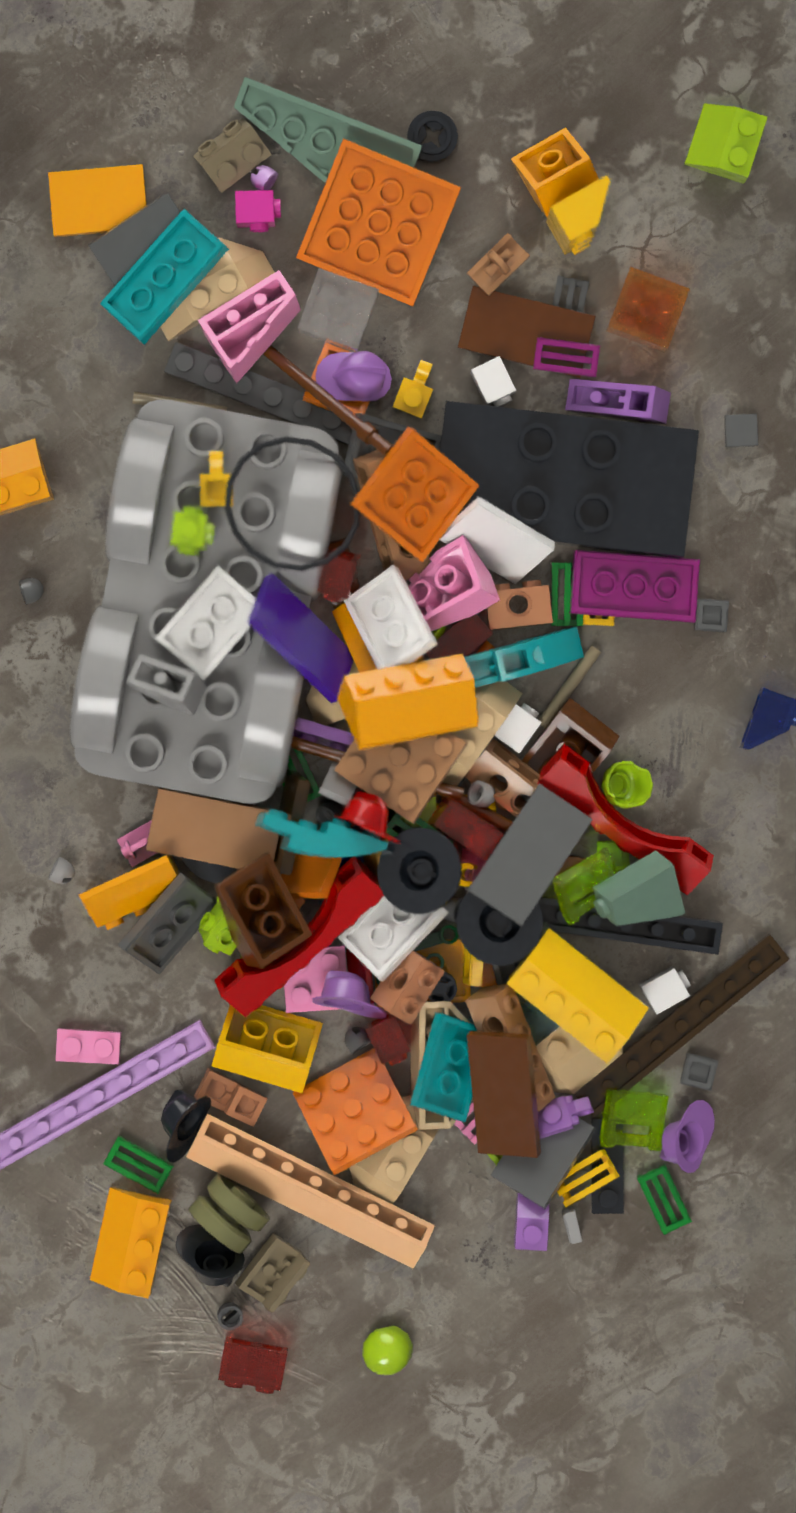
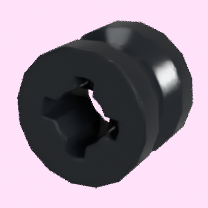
M444 972L429 996L431 1001H451L455 997L457 985L451 974Z

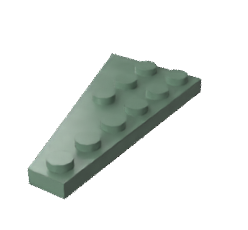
M244 77L234 105L235 109L269 135L324 183L327 181L343 138L414 168L423 148V145L247 77Z

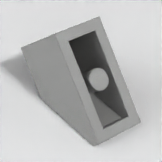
M139 654L126 682L129 686L158 702L191 715L195 714L207 688L196 673Z
M333 761L319 793L347 805L357 786L334 771L338 763Z

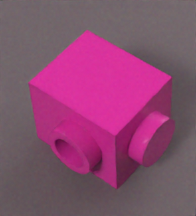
M273 190L235 191L237 228H250V232L261 233L268 232L269 227H275V218H281L280 199H274Z

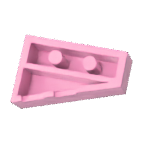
M278 270L199 319L198 322L204 336L237 384L301 309L296 294Z

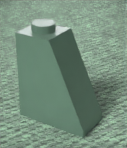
M657 851L650 853L593 887L596 901H594L596 911L602 918L607 917L616 926L677 917L685 913L674 865Z

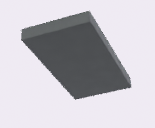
M539 784L468 891L519 926H522L593 819Z

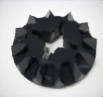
M426 111L416 116L408 128L407 140L422 145L421 143L427 137L424 126H427L432 132L444 129L438 136L440 148L432 141L424 143L419 158L431 162L447 158L455 149L458 140V132L453 120L439 111Z

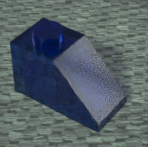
M760 688L739 748L744 750L752 749L789 731L791 725L796 726V699L766 688Z

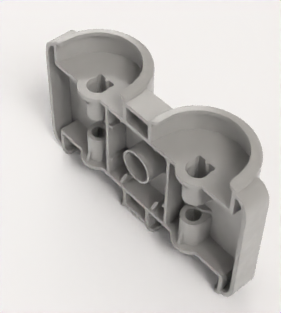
M172 400L148 402L141 407L137 417L130 422L122 441L108 509L105 551L110 563L102 605L96 608L87 629L71 709L70 741L75 749V759L83 769L98 776L241 803L265 801L274 794L277 787L283 785L287 777L292 736L304 677L252 626L207 679L203 681L207 688L194 715L168 707L129 686L126 682L139 654L193 672L155 638L217 566L223 569L255 598H257L264 577L273 573L309 609L311 608L312 601L316 600L322 591L325 565L304 571L278 569L250 555L232 533L225 506H200V474H210L209 451H223V474H232L239 459L258 444L286 436L313 440L335 452L344 462L343 458L339 455L338 444L327 432L314 427ZM282 443L263 448L243 464L233 483V506H231V510L238 531L255 551L275 562L304 565L325 559L343 470L332 457L312 446ZM183 506L201 508L204 511V515L211 519L210 523L215 525L213 545L208 544L207 551L199 550V556L179 554L180 552H177L178 548L171 545L174 511L182 512Z

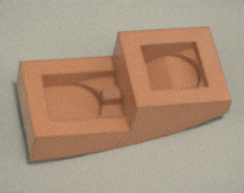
M210 1068L207 1069L194 1095L197 1099L204 1096L210 1097L211 1106L254 1127L267 1101V1097Z

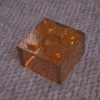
M630 266L606 331L665 353L670 345L690 288Z

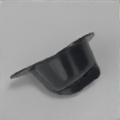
M176 1090L165 1105L161 1122L164 1130L170 1137L166 1148V1158L169 1162L179 1161L191 1148L201 1123L210 1109V1097L204 1096L197 1099L183 1090Z
M200 1224L186 1227L177 1236L175 1244L177 1253L183 1261L195 1270L197 1278L208 1286L224 1285L229 1287L232 1284L233 1277L244 1267L245 1257L243 1252L237 1253L231 1250Z

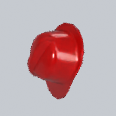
M357 792L348 801L342 815L334 816L336 819L361 826L388 840L401 843L400 840L387 834L388 808L383 799L377 795Z

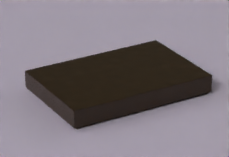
M287 770L279 811L288 814L287 820L298 824L299 820L304 818L311 783L298 771ZM279 835L274 864L280 874L290 875L292 874L296 853L280 849L284 836Z

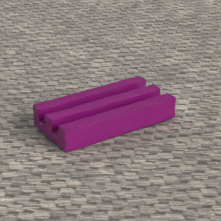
M537 337L533 370L596 378L600 345ZM546 345L592 351L593 355L592 357L546 352L542 351V347ZM541 358L586 363L591 364V370L543 364L540 362Z

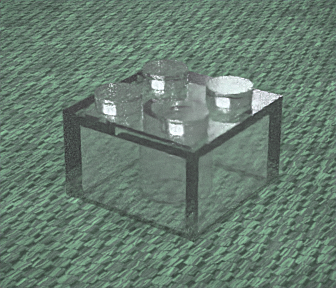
M318 268L297 327L298 333L351 352H359L379 296V289Z

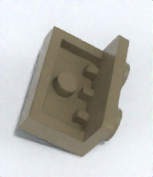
M244 118L228 123L223 128V133L214 140L209 139L202 143L198 148V152L193 157L201 165L217 189L223 193L272 154L253 127Z
M272 1233L235 1284L239 1289L260 1301L268 1311L273 1313L278 1306L285 1302L288 1293L296 1282L305 1276L310 1262L301 1250Z

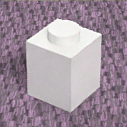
M500 356L471 369L470 374L485 405L490 406L494 404L496 407H501L513 401L511 395L515 394L516 389Z
M525 703L521 707L516 704L494 736L517 753H520L542 723L536 719L539 713Z
M672 966L639 984L656 1014L690 996L687 988L691 984L683 970L676 972Z

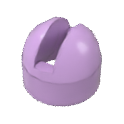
M257 166L255 168L258 171L257 175L251 173L250 180L252 185L257 190H270L277 180L278 173L268 166Z

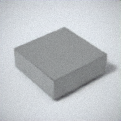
M574 1207L563 1209L562 1215L569 1242L571 1244L582 1242Z

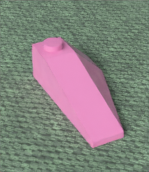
M461 536L437 550L429 558L431 562L420 574L415 573L409 579L411 583L408 587L431 631L473 616L500 601L491 573L465 536Z

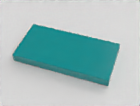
M183 209L100 304L145 345L226 254L229 248L187 210Z

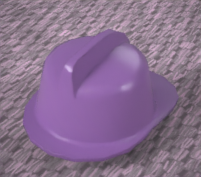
M368 351L330 354L317 366L315 375L316 382L333 397L341 401H376L385 396L390 389L392 380L390 369L386 363L374 353Z
M329 971L326 975L321 996L312 998V1002L317 1005L339 1008L370 1018L383 1019L387 1017V1013L384 1010L370 1004L369 988L366 982L360 976L351 972Z
M704 1100L694 1101L688 1106L681 1120L670 1123L664 1129L660 1153L662 1160L678 1164L686 1173H693L699 1168L714 1130V1114L709 1103Z

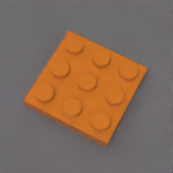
M407 427L350 505L413 557L423 562L480 485L414 429Z
M376 1047L304 1086L303 1093L292 1092L334 1175L418 1130Z

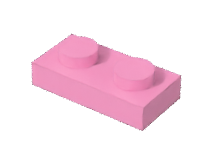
M57 1029L56 1061L119 1065L121 1032Z

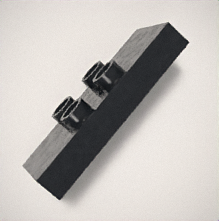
M446 401L440 452L480 485L460 513L476 498L480 497L558 545L662 557L683 558L685 556L699 430Z

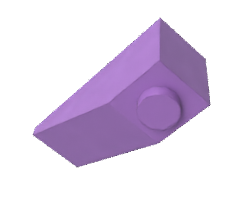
M570 379L565 410L632 421L666 424L671 393L656 386Z
M517 1193L514 1230L515 1249L547 1251L549 1204L546 1209H543Z

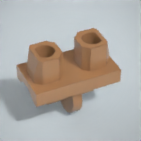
M507 233L467 272V275L490 296L530 255Z

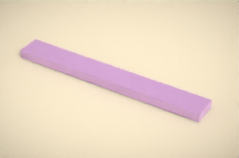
M198 1020L1 1132L0 1170L214 1049L216 1046L202 1021Z

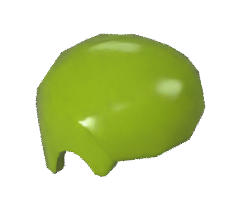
M622 761L611 764L604 772L601 788L609 803L618 808L629 809L646 803L651 797L653 782L651 774L647 769L635 765L633 761Z
M392 1325L378 1328L370 1333L363 1342L362 1357L366 1366L372 1372H376L378 1375H392L406 1367L412 1358L413 1344L408 1333L397 1326Z

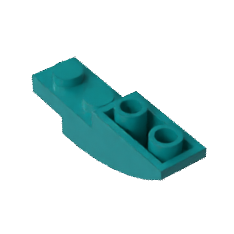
M577 626L464 656L472 673L476 688L550 669L584 657Z
M270 809L269 813H259L255 823L257 827L284 836L280 849L313 857L338 858L372 854L387 849L389 844L380 840L381 836L367 829H363L362 833L351 830L352 824L333 818L332 822L322 823L320 830L317 831L318 825L299 820L297 824L287 820L288 814Z

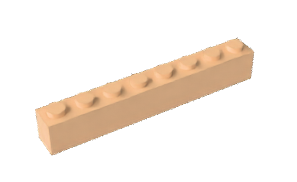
M207 1114L186 1158L411 1268L415 1267L426 1249L435 1225Z

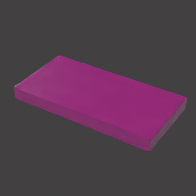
M574 550L569 614L696 623L700 560Z

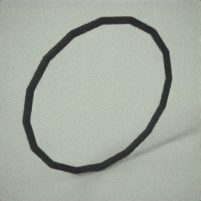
M286 436L258 444L239 459L227 481L225 511L232 533L250 555L273 568L304 571L327 565L348 548L360 524V512L355 509L354 524L343 544L325 559L304 565L279 563L255 551L238 531L231 510L233 483L247 460L263 448L282 443L312 446L332 457L348 476L354 497H356L359 490L354 474L335 452L313 440Z

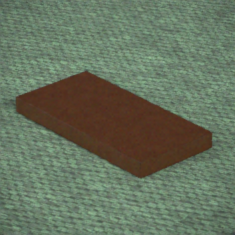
M473 286L458 348L492 357L500 356L501 359L533 367L537 337L589 344L596 316L497 291L488 296L480 287ZM546 345L542 347V351L585 357L587 353L585 350ZM541 358L540 362L582 369L584 363ZM564 374V375H569V376H573V377H577V378H580V377H581V376H579V375Z
M470 1031L467 1034L478 1153L538 1158L541 1154L531 1035Z

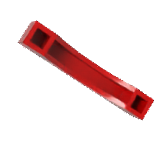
M566 744L542 768L537 784L542 785L593 819L590 823L592 828L599 834H605L616 842V845L623 852L630 853L640 860L650 853L657 851L674 865L679 889L685 895H688L711 872L714 855L690 837L670 836L653 832L635 824L618 812L600 791L593 777L590 762Z
M353 856L337 871L328 897L324 898L320 909L307 924L312 936L262 969L246 965L243 958L237 959L214 979L220 996L244 1017L260 1008L269 996L276 990L284 987L294 974L300 969L305 968L311 959L324 948L329 947L334 939L345 929L353 926L358 918L370 907L379 903L384 894L380 888L378 876L356 856Z

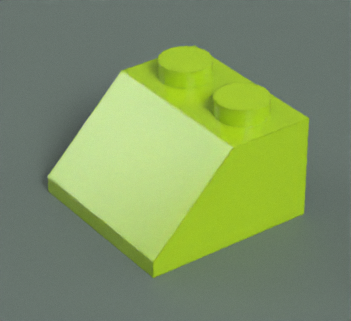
M704 103L684 165L744 184L749 177L768 117L739 107Z

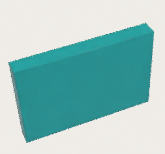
M435 1012L410 1103L411 1106L457 1121L466 1122L473 1097L467 1034L470 1031H477L474 1024Z

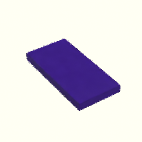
M273 573L265 576L248 623L330 703L337 702L343 678L345 675H349L354 661L348 646Z

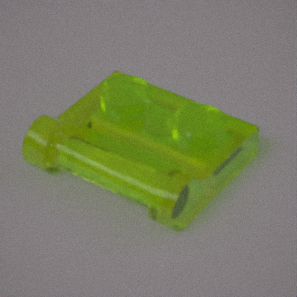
M606 847L553 878L561 914L569 925L578 922L581 915L595 908L594 901H596V897L593 893L575 905L573 903L594 891V886L617 873L613 854Z
M607 1089L600 1131L601 1146L613 1148L615 1145L648 1147L651 1151H661L669 1096L663 1093ZM616 1124L649 1126L648 1135L617 1133L615 1131Z

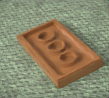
M158 787L146 850L241 869L265 853H269L274 862L279 834L255 826L258 814L269 813L270 809Z

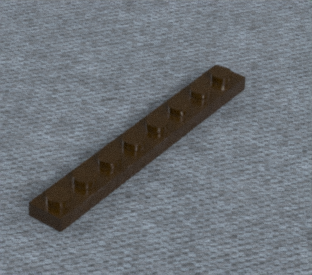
M767 934L627 1048L620 1057L574 1095L578 1099L589 1097L594 1113H591V1116L595 1118L790 958L773 937Z

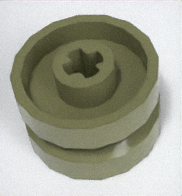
M217 1174L207 1185L208 1193L212 1199L198 1196L190 1205L189 1212L201 1226L221 1243L237 1253H242L252 1242L250 1233L246 1228L251 1231L260 1232L270 1220V1216L242 1188L221 1174Z

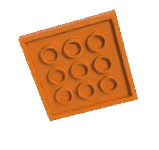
M343 138L296 258L405 304L414 306L462 187Z

